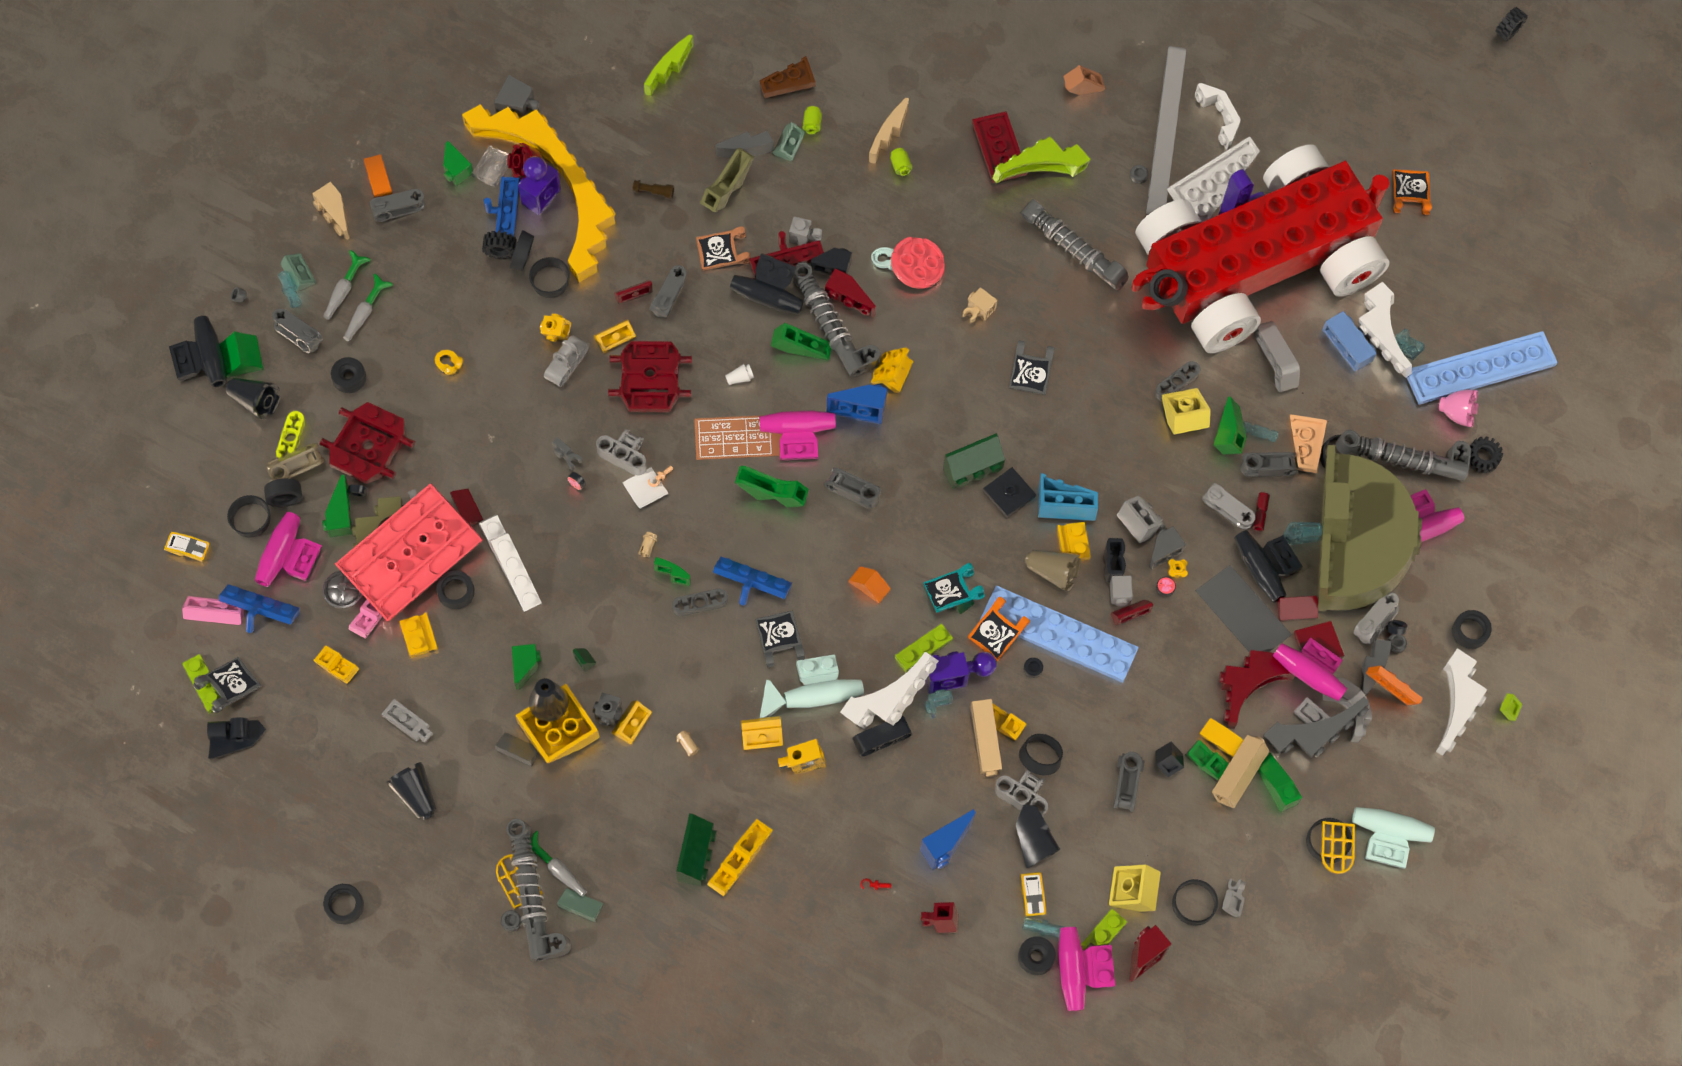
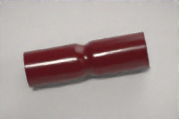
M1260 492L1258 495L1255 520L1252 527L1255 531L1264 530L1270 494Z

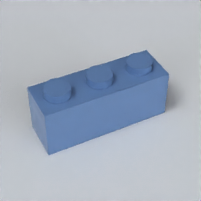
M1342 311L1325 322L1322 329L1355 372L1373 362L1377 354L1376 350L1365 339L1363 332L1357 329L1350 316Z

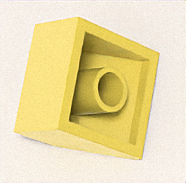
M1198 388L1162 395L1167 424L1173 434L1210 427V408Z
M1146 864L1114 867L1109 906L1138 912L1155 911L1161 872Z

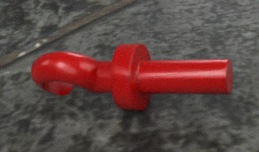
M868 878L863 879L860 883L862 889H864L863 883L866 881L875 890L891 888L892 886L891 883H879V880L872 882Z

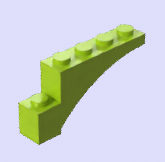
M1049 136L1046 139H1040L1035 146L1027 147L1020 155L1012 156L1005 164L1000 163L995 168L992 179L999 183L1006 178L1018 174L1037 171L1070 174L1074 177L1087 168L1091 159L1078 144L1073 147L1068 146L1062 150Z

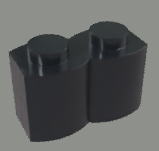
M1108 538L1104 550V560L1106 563L1104 576L1107 582L1111 581L1112 576H1124L1126 562L1123 557L1125 553L1123 538Z

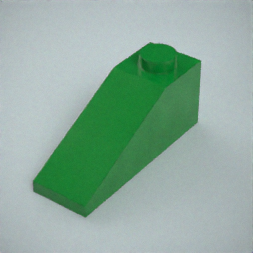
M783 323L774 329L771 346L781 351L822 360H829L831 353L829 341L792 325Z
M345 475L340 476L325 511L326 520H322L323 529L328 532L330 538L353 534L348 482Z
M1269 752L1259 767L1258 773L1279 811L1284 812L1298 805L1302 796L1293 780Z

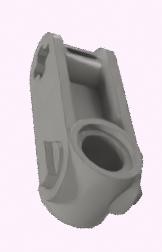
M1213 483L1202 497L1203 502L1243 530L1250 529L1255 520L1254 512L1230 495L1220 485ZM1246 516L1249 517V520L1245 522L1242 521V519L1246 518Z
M1390 592L1379 599L1364 618L1358 622L1354 629V635L1359 637L1361 642L1373 644L1388 626V622L1393 620L1398 614V595Z

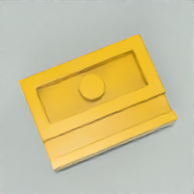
M1085 522L1070 523L1062 526L1057 525L1061 552L1080 555L1078 558H1081V561L1090 560L1091 555Z
M427 612L420 616L416 615L399 621L410 658L429 653L432 650H438Z
M780 716L741 720L744 750L783 746Z

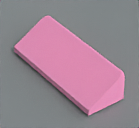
M187 596L182 607L183 618L187 620L241 625L244 615V609L212 598Z

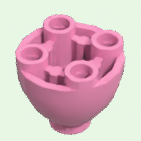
M1460 390L1447 397H1441L1439 411L1444 412L1448 418L1459 425L1473 427V414H1477L1479 404L1475 403L1478 398V390Z

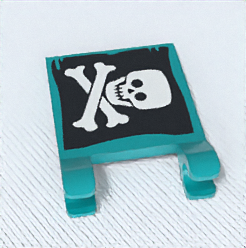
M967 563L953 572L923 582L936 613L970 600H979L985 597L984 589L981 585L974 587L969 592L963 577L974 575L971 563Z

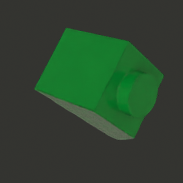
M447 141L445 143L443 161L444 176L449 182H453L458 186L473 174L472 164Z
M535 644L512 646L516 690L521 689L538 670V662H541V652L536 649Z

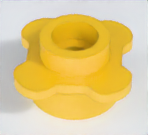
M1169 560V575L1171 577L1184 578L1187 576L1186 566L1188 563L1186 560Z

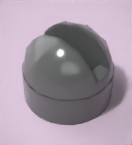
M235 287L231 292V300L241 303L247 298V293L242 288Z

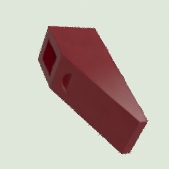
M835 268L825 285L827 296L832 300L842 302L846 307H853L859 310L863 315L874 317L876 305L852 276Z

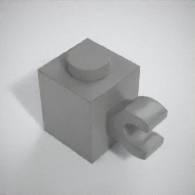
M793 217L789 230V243L803 245L808 243L809 239L814 241L820 240L821 242L822 230L819 228L811 229V220Z

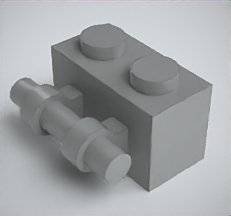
M1138 495L1125 501L1117 516L1136 540L1141 543L1153 538L1157 530L1166 528V525L1163 523L1162 517L1152 510V505Z

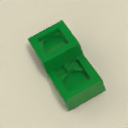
M655 557V571L670 574L671 582L691 585V577L685 570L670 561Z
M1197 740L1185 754L1193 763L1216 780L1221 778L1229 765L1224 758L1217 752L1213 753L1201 740Z

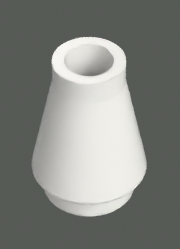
M743 364L725 375L729 385L749 382L750 379L754 378L749 364Z

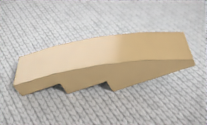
M905 98L883 123L869 152L870 163L876 164L880 149L888 150L892 136H900L909 107V98Z

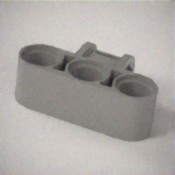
M571 335L568 340H564L559 351L553 354V361L547 367L544 378L562 387L586 355L589 343L575 335Z
M626 429L618 441L606 435L597 439V452L601 458L633 475H642L647 470L646 458L638 452L644 441L642 436L638 437ZM604 445L610 446V447L607 448V449H602V448H601V447L604 446ZM619 454H625V455H626V456L623 457V458L617 457ZM637 462L642 463L641 466H634Z
M1026 770L1019 782L1009 776H1001L997 780L995 793L998 797L1020 811L1023 805H1040L1043 807V811L1040 812L1042 817L1044 818L1046 815L1048 803L1037 794L1045 781L1044 778L1040 779L1030 773L1029 770ZM1007 784L1010 789L1002 790L999 785ZM1022 794L1026 797V800L1020 801L1016 796Z

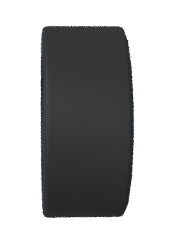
M1164 269L1153 276L1149 291L1151 297L1156 302L1172 307L1184 300L1188 286L1186 279L1181 274L1171 269ZM1167 277H1173L1178 282V290L1170 299H1165L1159 294V286Z
M277 479L264 486L265 501L272 507H288L302 500L301 483L295 479Z
M452 570L439 578L436 591L440 602L445 607L461 609L471 603L475 589L471 578L466 573ZM461 580L467 586L466 594L457 600L447 598L444 593L445 586L451 581Z
M1477 610L1462 612L1452 627L1453 637L1456 642L1468 649H1476L1483 646L1492 632L1491 622L1488 617ZM1465 620H1474L1481 625L1483 634L1479 639H1471L1463 634L1461 624Z
M342 883L333 886L327 891L324 896L323 907L331 921L346 925L353 923L360 917L363 912L364 902L363 897L354 886ZM343 892L349 893L355 898L354 910L344 916L334 913L331 906L334 897Z

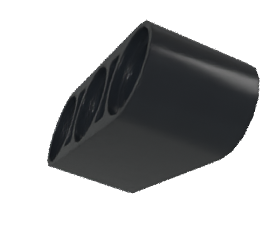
M902 716L894 726L885 722L858 733L852 739L860 756L864 757L908 739L912 736V732L905 717Z

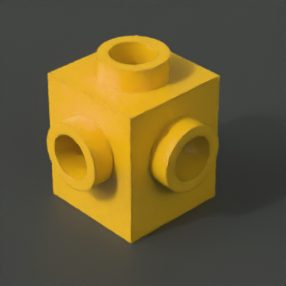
M558 314L544 315L543 321L540 324V333L546 336V340L557 342L558 339L568 340L572 323Z

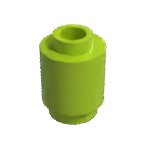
M809 106L804 112L803 130L808 134H815L821 128L822 113L820 108L816 106Z
M903 148L894 149L890 153V160L895 173L906 176L913 168L908 153Z

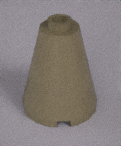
M1032 550L1031 553L1027 554L1025 563L1028 569L1068 592L1074 585V583H1071L1072 579L1078 576L1081 558H1078L1080 555L1073 553Z

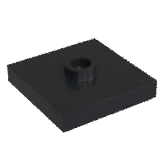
M1013 467L983 488V492L1006 518L1036 497V493Z

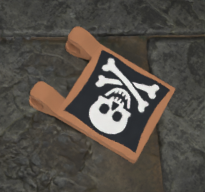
M743 226L731 231L696 237L702 271L750 263V253L743 252L737 255L734 238L743 239L746 237Z

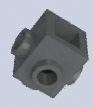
M602 692L599 702L596 701L592 712L595 715V720L604 726H609V724L615 725L616 720H620L623 711L621 709V698Z

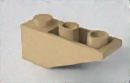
M329 182L312 193L314 197L313 204L318 211L322 210L324 212L323 216L329 224L331 222L334 224L336 233L339 236L343 235L348 240L350 237L344 202L340 192Z

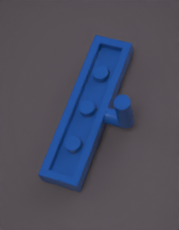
M501 177L498 207L492 206L490 198L484 199L485 211L488 214H497L495 232L501 231V233H504L505 231L507 234L515 236L520 178Z
M722 556L717 561L713 573L744 584L739 604L743 606L747 604L751 587L785 599L792 586V582L786 581L783 578L775 577Z
M229 584L219 595L220 602L249 611L246 618V632L248 633L254 631V619L257 614L291 625L300 612L299 607Z

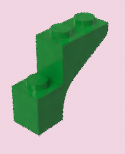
M739 466L735 479V484L757 500L776 499L787 508L804 506L809 491L799 481L780 480L747 466Z

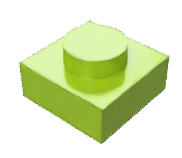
M1507 693L1501 704L1500 711L1508 720L1516 721L1523 704L1514 694Z

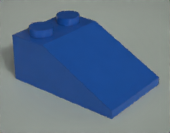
M876 384L829 393L827 395L826 412L882 424L887 388Z
M974 809L922 839L920 851L932 870L937 867L942 869L949 864L948 861L973 824L976 813Z

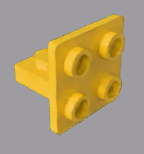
M905 347L884 352L880 357L877 369L873 373L871 383L874 385L883 383L894 393H899L913 364V360L907 356L909 349Z

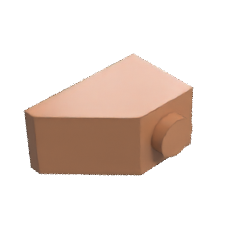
M1079 65L1063 76L1066 89L1076 95L1105 90L1101 74Z

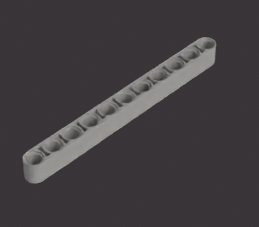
M1168 46L1146 215L1167 203V189L1169 188L1186 48Z

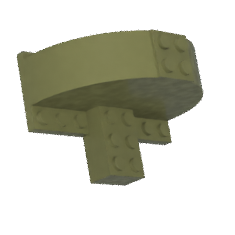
M1335 445L1327 446L1318 595V611L1324 612L1326 610H1352L1377 602L1399 585L1407 574L1412 561L1415 562V557L1419 555L1421 548L1420 532L1422 529V518H1418L1419 511H1416L1413 500L1401 481L1389 470L1371 460L1359 456L1336 453Z

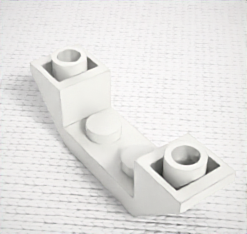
M1199 83L1195 92V98L1201 103L1203 108L1215 104L1217 110L1222 113L1225 126L1221 127L1218 138L1221 145H1224L1226 150H1229L1241 119L1225 91Z

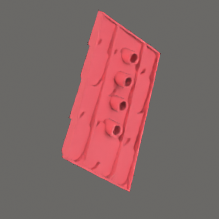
M430 483L337 561L335 565L385 620L390 621L484 539L438 489ZM424 535L427 537L426 542L423 541Z

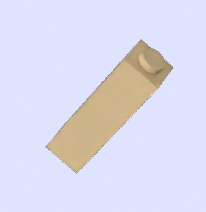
M992 699L972 701L970 707L981 775L986 774V777L997 776L998 772L1002 770Z
M1249 735L1245 737L1212 791L1217 802L1235 808L1269 753L1266 742L1262 738Z

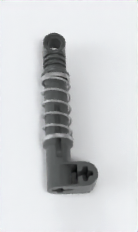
M1031 199L1020 212L1028 222L1039 227L1044 232L1046 238L1052 240L1055 237L1054 241L1058 243L1057 246H1062L1065 249L1064 252L1068 251L1073 255L1072 258H1077L1080 261L1079 264L1083 263L1086 270L1094 272L1116 291H1119L1128 281V272L1122 265L1115 260L1112 263L1109 262V260L1104 258V254L1099 249H1093L1090 242H1084V237H1078L1075 230L1071 231L1069 229V225H1063V220L1052 217L1036 200Z
M804 262L798 263L793 275V282L800 287L805 297L806 306L811 307V313L816 316L815 321L820 323V329L825 332L824 337L830 341V348L836 351L850 377H857L876 368L880 359L879 348L875 345H867L858 350L855 349L848 329L843 327V320L838 319V312L833 310L834 305L829 303V296H827L823 288H820L814 278L811 266Z
M1346 430L1336 441V448L1342 454H1361L1374 462L1381 457L1383 464L1389 462L1392 466L1401 465L1403 469L1409 467L1412 471L1420 470L1425 475L1433 473L1464 481L1469 471L1471 448L1464 441H1457L1447 451L1446 457L1436 455L1435 452L1430 450L1425 452V449L1419 451L1415 450V447L1412 449L1407 448L1405 444L1403 446L1396 445L1395 442L1391 444L1386 442L1385 439L1382 441L1381 438L1377 437L1373 439L1364 438V436L1360 437L1353 430Z
M513 819L507 824L506 831L510 836L511 847H513L512 852H514L511 858V865L519 868L514 877H517L518 885L515 887L519 888L520 896H517V898L521 900V907L519 909H522L523 912L521 921L526 929L530 959L532 962L564 956L571 949L570 939L560 933L547 935L545 925L547 915L544 912L546 908L542 906L544 897L540 895L542 886L538 884L540 875L536 873L538 868L536 864L537 857L533 850H531L532 845H530L531 840H529L531 828L523 820ZM522 826V832L516 835V828ZM548 940L554 945L559 944V941H561L562 944L559 945V948L551 946L552 953H550Z

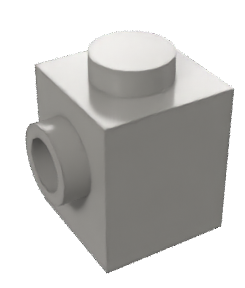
M1112 576L1110 581L1111 604H1116L1119 607L1131 604L1133 598L1131 576Z

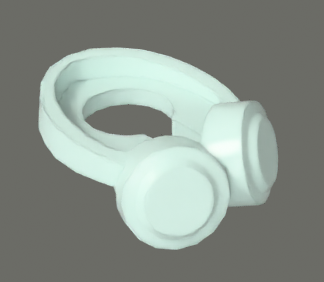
M888 247L876 249L871 255L873 264L879 268H889V270L893 271L891 259L879 262L878 257L882 254L891 257L894 249Z

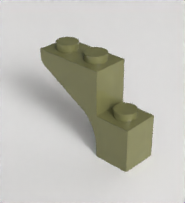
M742 148L736 149L718 179L706 188L700 204L713 212L725 208L731 192L742 187L754 156Z
M401 496L378 498V505H375V516L355 518L352 532L353 537H356V543H353V548L403 507Z

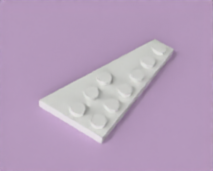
M1249 136L1170 186L1167 191L1174 201L1188 200L1201 221L1204 222L1212 217V214L1222 203L1231 175L1240 169L1246 170L1260 151Z

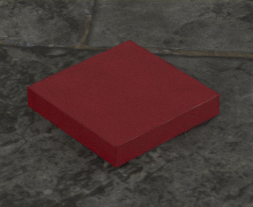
M1332 621L1294 631L1300 651L1308 640L1312 638L1339 658H1344L1345 655Z

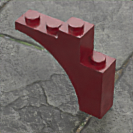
M1250 650L1248 656L1244 657L1243 667L1226 665L1223 672L1220 671L1219 683H1222V690H1226L1225 702L1228 703V709H1225L1224 721H1227V728L1235 729L1240 709L1245 700L1254 691L1272 682L1294 679L1295 676L1273 657L1274 653Z

